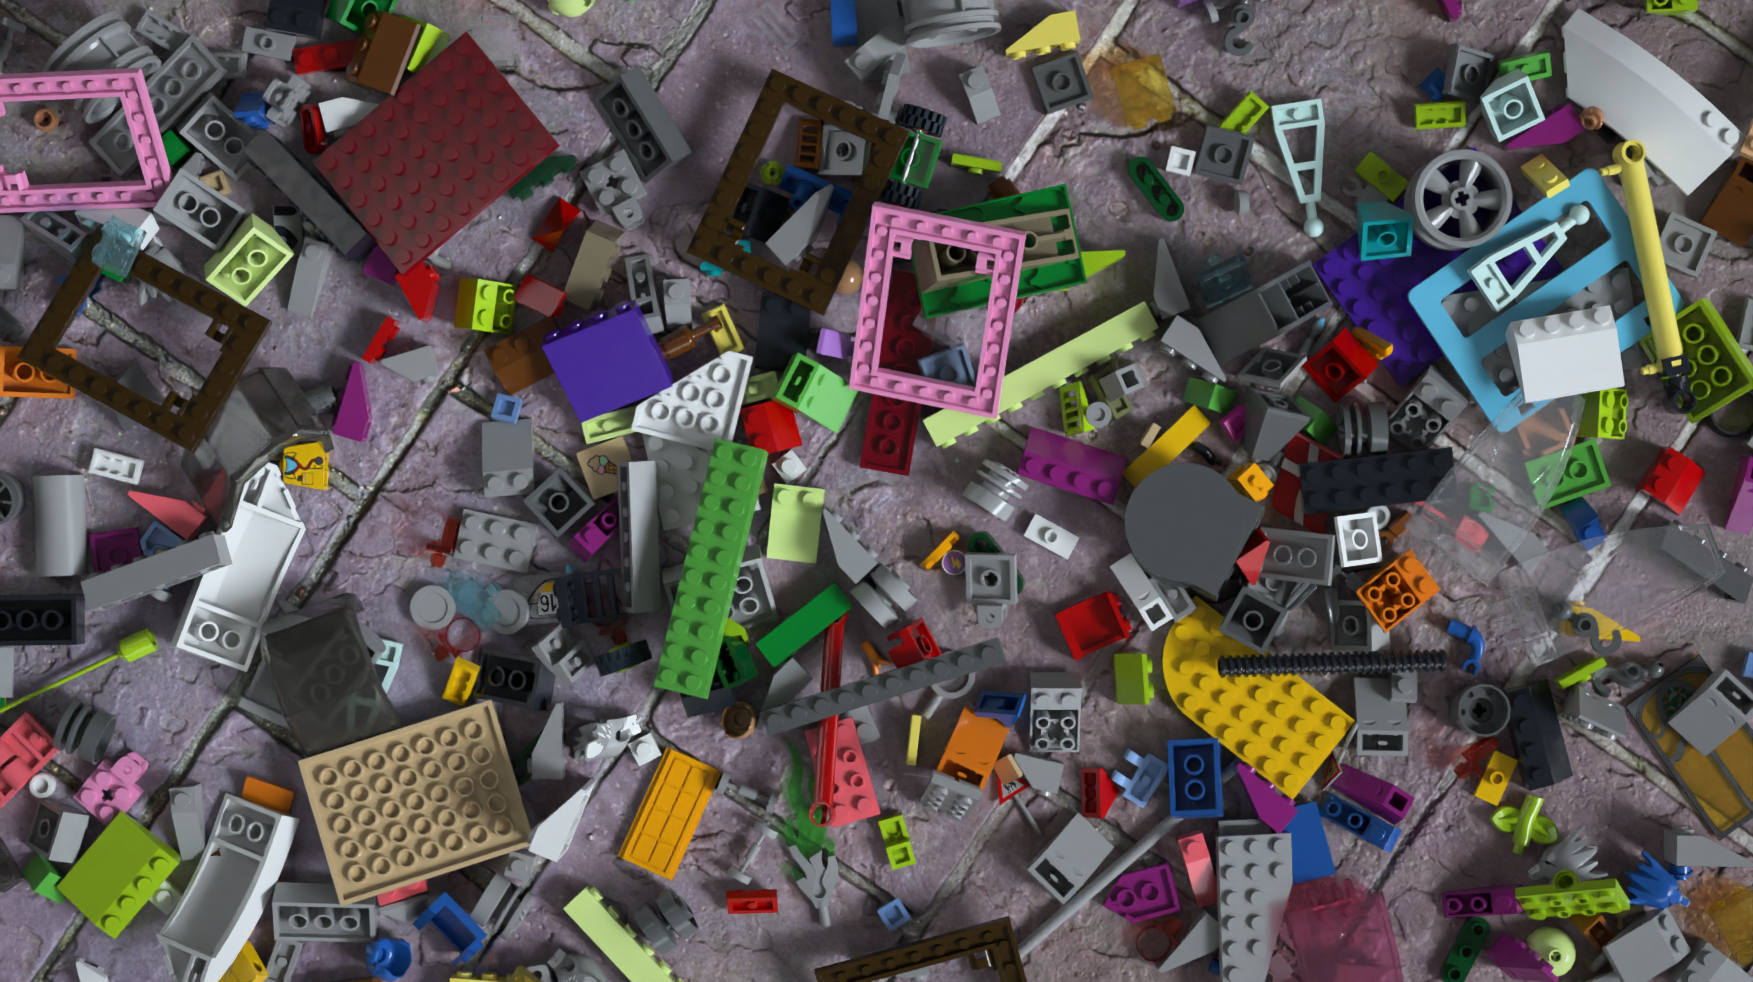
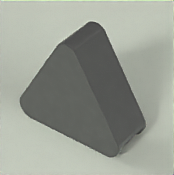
M1308 260L1192 322V325L1200 330L1217 363L1221 365L1291 330L1334 303L1327 295L1312 266L1311 260Z

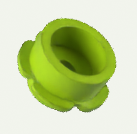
M769 161L760 170L762 181L767 185L780 184L785 172L784 167L780 166L777 161ZM774 171L775 175H770V172Z

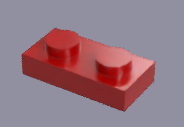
M387 315L362 356L363 360L370 364H375L376 361L380 362L387 352L385 346L389 339L393 341L399 333L400 328L397 326L400 321Z
M777 889L727 891L728 914L778 913Z

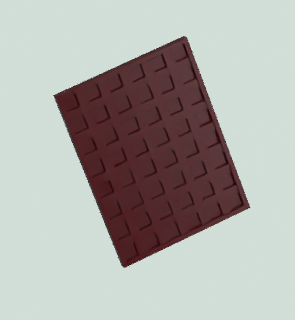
M466 31L398 88L394 96L390 95L312 162L400 273L406 276L560 145Z

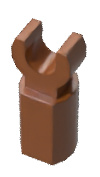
M1403 510L1386 526L1387 530L1385 532H1379V539L1383 536L1387 539V544L1383 546V550L1390 549L1394 539H1399L1417 522L1407 510Z

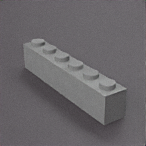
M656 460L617 461L622 610L629 613L661 611L663 596L660 591L662 571L659 566L661 545L658 541L660 520L657 514L659 494L656 486V479L658 477Z
M213 531L199 535L200 539L192 541L189 539L178 542V547L158 549L155 551V555L151 557L147 555L134 558L131 564L126 565V563L112 566V571L106 573L99 571L90 574L89 579L81 581L88 611H103L232 565L225 535H217Z

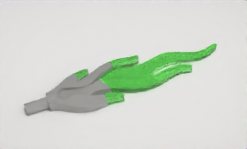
M788 742L787 745L794 761L788 787V796L797 816L799 832L798 840L796 841L793 834L792 821L788 818L786 839L793 858L804 870L806 877L797 868H793L792 872L800 889L811 899L815 909L818 908L821 928L831 926L827 906H829V900L838 877L835 841L831 839L827 850L828 866L825 868L822 863V848L827 827L815 826L809 819V808L806 805L802 792L803 761L797 748L791 742ZM814 773L810 774L808 781L812 803L814 796ZM821 805L814 811V819L818 824L821 823L822 819Z

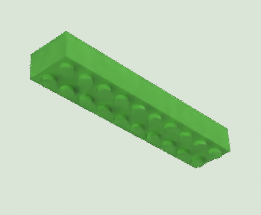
M715 438L654 683L655 687L708 699L769 454L764 449Z

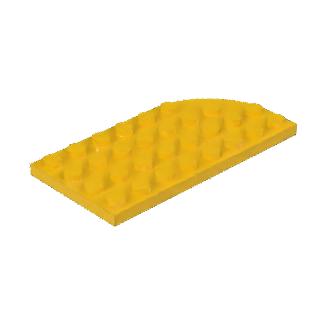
M1195 596L1192 601L1197 610L1179 622H1175L1168 632L1165 641L1162 662L1167 689L1177 707L1187 717L1211 736L1218 738L1220 743L1244 762L1251 765L1259 774L1272 782L1293 800L1354 724L1355 720L1297 674L1295 676H1291V674L1283 676V674H1280L1277 677L1275 674H1272L1271 677H1268L1267 674L1264 677H1260L1259 674L1256 677L1251 675L1244 677V675H1241L1240 678H1237L1236 675H1233L1232 678L1225 675L1224 678H1221L1218 674V658L1220 655H1223L1224 658L1231 655L1234 658L1236 655H1240V657L1248 655V657H1251L1252 654H1255L1258 657L1261 653L1220 632L1219 628L1224 617L1199 597ZM1265 651L1264 657H1266V655L1270 653Z

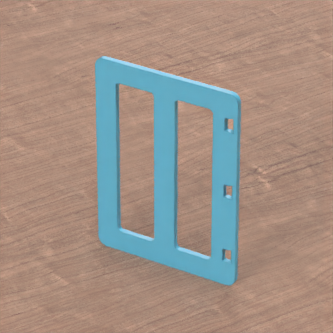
M1588 168L1569 180V187L1549 199L1545 196L1506 223L1494 237L1484 243L1471 247L1408 292L1407 298L1410 305L1492 427L1498 432L1509 431L1555 399L1530 402L1532 407L1520 414L1516 408L1524 402L1520 387L1509 395L1503 396L1483 367L1482 359L1507 342L1505 334L1510 323L1545 316L1623 261L1628 262L1642 283L1629 218L1595 169ZM1583 201L1587 202L1608 232V241L1469 337H1463L1442 306L1441 301L1444 297L1472 279L1467 270L1486 255L1550 222L1556 221L1569 212L1573 206L1579 205ZM1668 278L1676 315L1682 311L1684 301ZM1646 300L1615 320L1620 353L1652 332L1651 325L1647 326L1644 318L1649 316Z

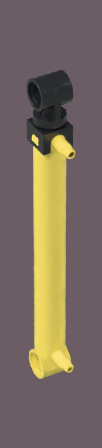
M1628 140L1614 147L1612 158L1616 164L1600 168L1599 173L1601 176L1620 174L1658 359L1654 360L1653 364L1641 367L1640 373L1642 375L1656 373L1657 378L1669 376V378L1662 379L1665 392L1663 398L1664 409L1672 415L1688 414L1695 409L1697 402L1695 394L1690 391L1687 374L1679 375L1691 372L1688 355H1683L1644 164L1646 149L1640 141ZM1626 148L1632 151L1631 159L1626 156ZM1678 396L1683 400L1681 408L1676 403Z

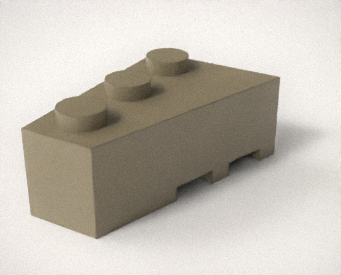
M599 220L586 231L564 290L567 292L566 301L590 310L594 304H599L604 292L601 290L602 285L610 277L612 271L610 266L619 253L621 247L619 245L625 231Z

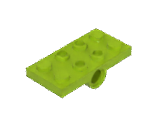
M1569 869L1557 872L1553 878V884L1515 888L1516 899L1529 918L1535 920H1543L1546 917L1554 916L1567 918L1577 914L1591 916L1600 912L1620 913L1623 910H1630V900L1616 878L1581 882L1576 873Z

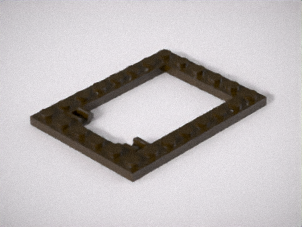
M771 69L686 252L825 316L871 218L872 205L874 202H878L910 131L775 69ZM784 104L790 105L875 145L823 258L821 259L806 252L797 271L792 268L787 271L744 251V246L740 245L739 242L747 224L732 217ZM728 225L734 227L731 236L725 234ZM812 264L819 266L815 275L809 273Z
M96 228L17 358L194 454L271 327L272 322L103 230ZM107 264L118 268L213 319L205 335L222 344L219 350L222 354L198 394H193L190 400L183 399L170 391L160 406L55 349ZM222 325L228 327L225 334L219 331ZM173 406L180 408L177 414L171 412Z
M1009 916L814 969L817 982H873L968 956L971 970H980L993 965L994 971L998 970L1001 982H1027ZM985 951V957L976 958L975 953Z

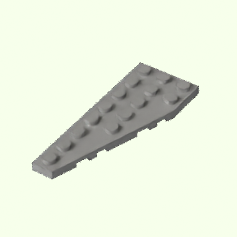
M1291 833L1215 836L1220 982H1265L1293 884Z

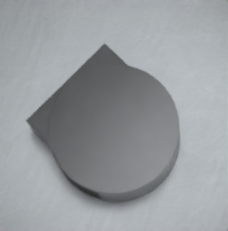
M1175 463L1153 471L1135 488L1126 508L1125 532L1135 560L1148 575L1170 586L1191 588L1217 602L1237 565V558L1262 520L1265 507L1237 493L1225 477L1211 468L1194 463Z

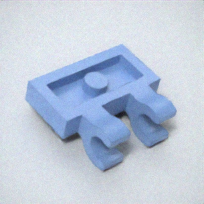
M1128 748L1123 757L1138 766L1131 779L1117 770H1114L1110 778L1125 788L1121 793L1124 797L1144 808L1169 767L1167 763L1149 752L1143 758Z

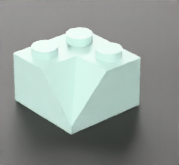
M1519 68L1497 78L1480 96L1483 117L1490 134L1498 142L1545 120L1529 77Z

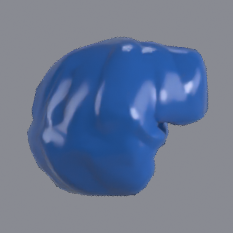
M379 937L376 941L370 942L365 947L366 965L370 974L383 981L393 982L402 978L412 963L410 944L403 938Z

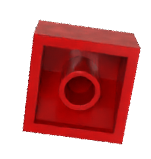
M422 262L406 276L399 273L395 277L418 319L427 323L433 317L441 289L438 281L441 279V276L435 266Z
M1345 327L1312 355L1302 367L1336 403L1364 381L1379 364Z
M775 401L740 409L751 447L764 449L769 454L802 446L794 411Z
M1661 447L1636 490L1680 516L1706 473L1691 459L1672 447Z

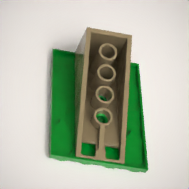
M1066 183L935 213L1027 232L1016 299L1087 283ZM922 239L913 240L911 261L924 320L988 306L992 276L975 273L978 251ZM987 260V265L994 266L995 261Z

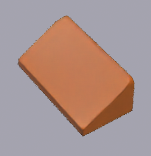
M249 774L245 780L242 798L290 814L297 790Z

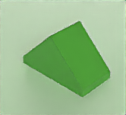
M1189 377L1181 401L1226 415L1232 410L1237 392L1211 382Z
M1299 395L1295 402L1311 417L1310 421L1301 430L1319 444L1324 445L1335 432V423L1323 410Z
M37 853L22 873L34 892L61 904L66 896L56 887L66 874L51 861Z

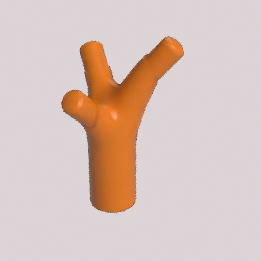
M869 640L861 644L862 649L870 660L873 676L879 673L878 668L881 667L880 664L891 665L890 660L884 659L875 651Z

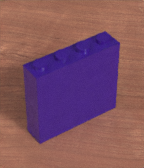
M636 299L630 302L627 300L622 301L608 311H597L591 318L586 320H575L568 327L561 330L557 328L550 330L543 337L542 348L580 423L673 386V375Z

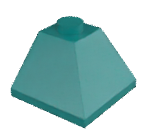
M1385 201L1358 203L1357 231L1360 260L1411 256L1413 214Z

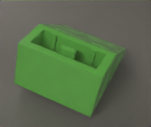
M795 353L792 355L770 399L837 434L858 391L849 389V382L821 364L800 353Z

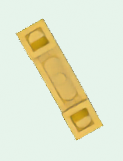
M1193 405L1146 451L1124 469L1123 476L1136 488L1146 476L1161 467L1167 466L1211 422Z

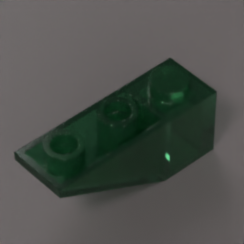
M575 155L547 157L507 191L513 200L524 202L534 195L533 190L539 186L545 188L555 181L554 177L559 173L567 174L576 168L575 163L579 160Z

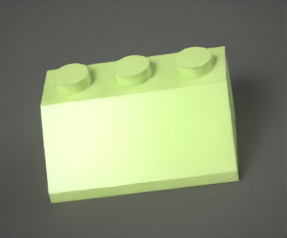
M251 213L222 245L220 250L204 265L205 280L246 307L294 253L272 226Z

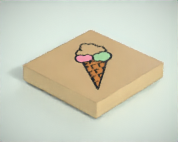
M624 436L576 453L593 500L618 491L617 461L632 460Z

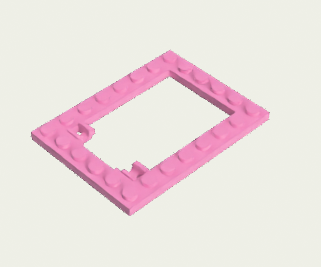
M141 68L0 74V116H4L6 113L3 102L120 97L144 176V180L29 185L25 170L19 169L15 173L9 174V171L4 170L3 165L0 164V213L154 207L173 180V176Z
M874 202L871 212L849 389L996 419L1000 405L1027 232ZM914 239L978 251L975 273L992 276L976 387L878 367L893 256L910 259L912 254L911 246ZM895 242H900L901 247H896ZM987 260L995 261L994 266L987 265Z

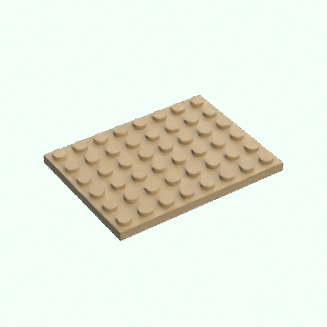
M492 700L298 761L341 907L531 845L527 843L532 830Z

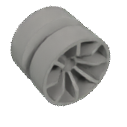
M881 562L870 572L871 578L877 585L875 588L862 580L850 592L887 630L898 619L891 606L895 604L901 610L907 611L917 599L909 591L911 587L895 570L890 571Z

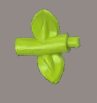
M1527 794L1520 810L1512 805H1505L1491 814L1489 820L1494 827L1505 833L1514 832L1512 842L1515 843L1512 850L1513 853L1522 855L1524 847H1529L1530 840L1543 845L1559 842V831L1554 821L1549 817L1538 815L1544 801L1543 798Z

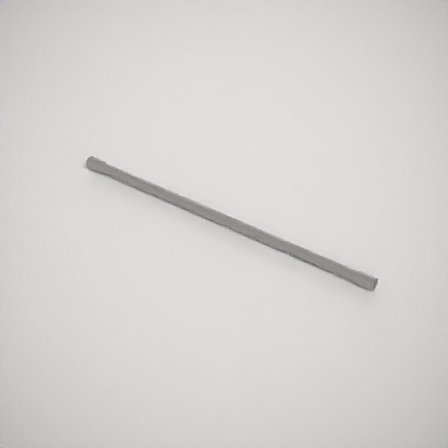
M1238 756L1221 770L1222 786L1236 774L1233 764L1235 762L1244 763ZM1171 814L1168 815L1017 945L1020 958L1022 959L1183 819H1173Z

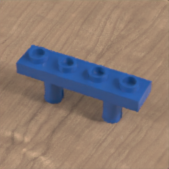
M788 164L779 188L794 194L790 205L795 210H799L817 191L832 184L834 190L828 209L840 214L836 223L837 226L853 192L790 164Z

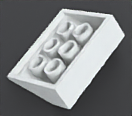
M1610 305L1514 321L1510 323L1506 331L1505 337L1524 403L1624 387L1625 385L1617 327Z
M591 778L545 820L542 819L532 828L527 843L531 844L528 851L554 862L559 861L570 846L596 782L595 779Z

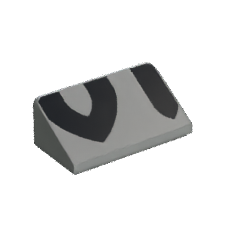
M273 206L274 230L293 251V256H299L303 246V228L301 224L302 217L297 213L298 209L294 206Z

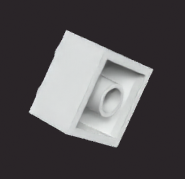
M1376 512L1334 517L1341 567L1383 562Z

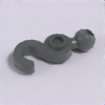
M1239 0V3L1233 5L1229 12V19L1234 26L1225 32L1223 40L1227 51L1235 56H1244L1253 48V44L1250 41L1239 47L1232 44L1234 36L1244 32L1255 20V12L1249 5V0Z
M1559 601L1553 606L1552 613L1554 617L1560 621L1568 620L1571 622L1572 632L1576 636L1581 638L1590 637L1591 647L1596 652L1612 654L1620 648L1622 636L1619 630H1612V643L1604 647L1599 643L1598 623L1593 615L1589 613H1574L1572 606L1566 601ZM1556 605H1560V611L1555 610Z
M1650 659L1643 667L1634 662L1622 664L1619 671L1612 667H1603L1594 673L1591 682L1592 689L1599 696L1608 698L1612 690L1601 683L1602 678H1610L1618 685L1633 689L1640 686L1645 676L1650 678L1662 676L1664 665L1658 659Z

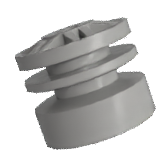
M984 459L981 464L990 469V472L986 474L978 469L976 473L984 480L982 485L970 481L962 495L1007 522L1015 509L1007 499L1011 496L1021 500L1022 496L1013 491L1015 486L1026 491L1029 485L1017 473L999 462Z
M496 873L470 917L474 922L483 927L491 918L496 922L492 930L494 934H496L501 925L505 926L506 928L501 938L507 940L519 928L527 915L534 894L528 891L521 901L518 897L523 888L518 887L511 895L508 893L511 881Z

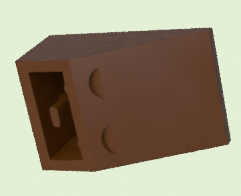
M1738 156L1732 162L1699 224L1717 231V234L1741 247H1744L1753 235V161L1743 156Z

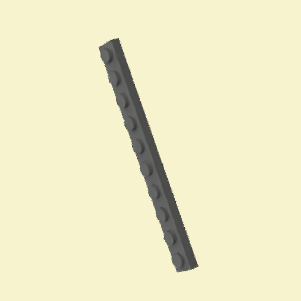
M995 637L762 710L760 714L767 734L770 736L1005 663L1007 659L1000 638Z

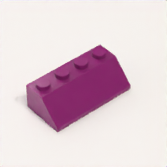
M1031 427L1016 473L1019 476L1113 505L1121 483L1127 457Z

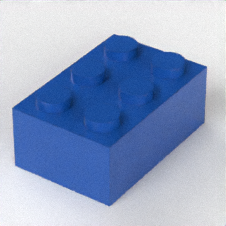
M1219 739L1167 740L1171 817L1173 819L1223 817Z

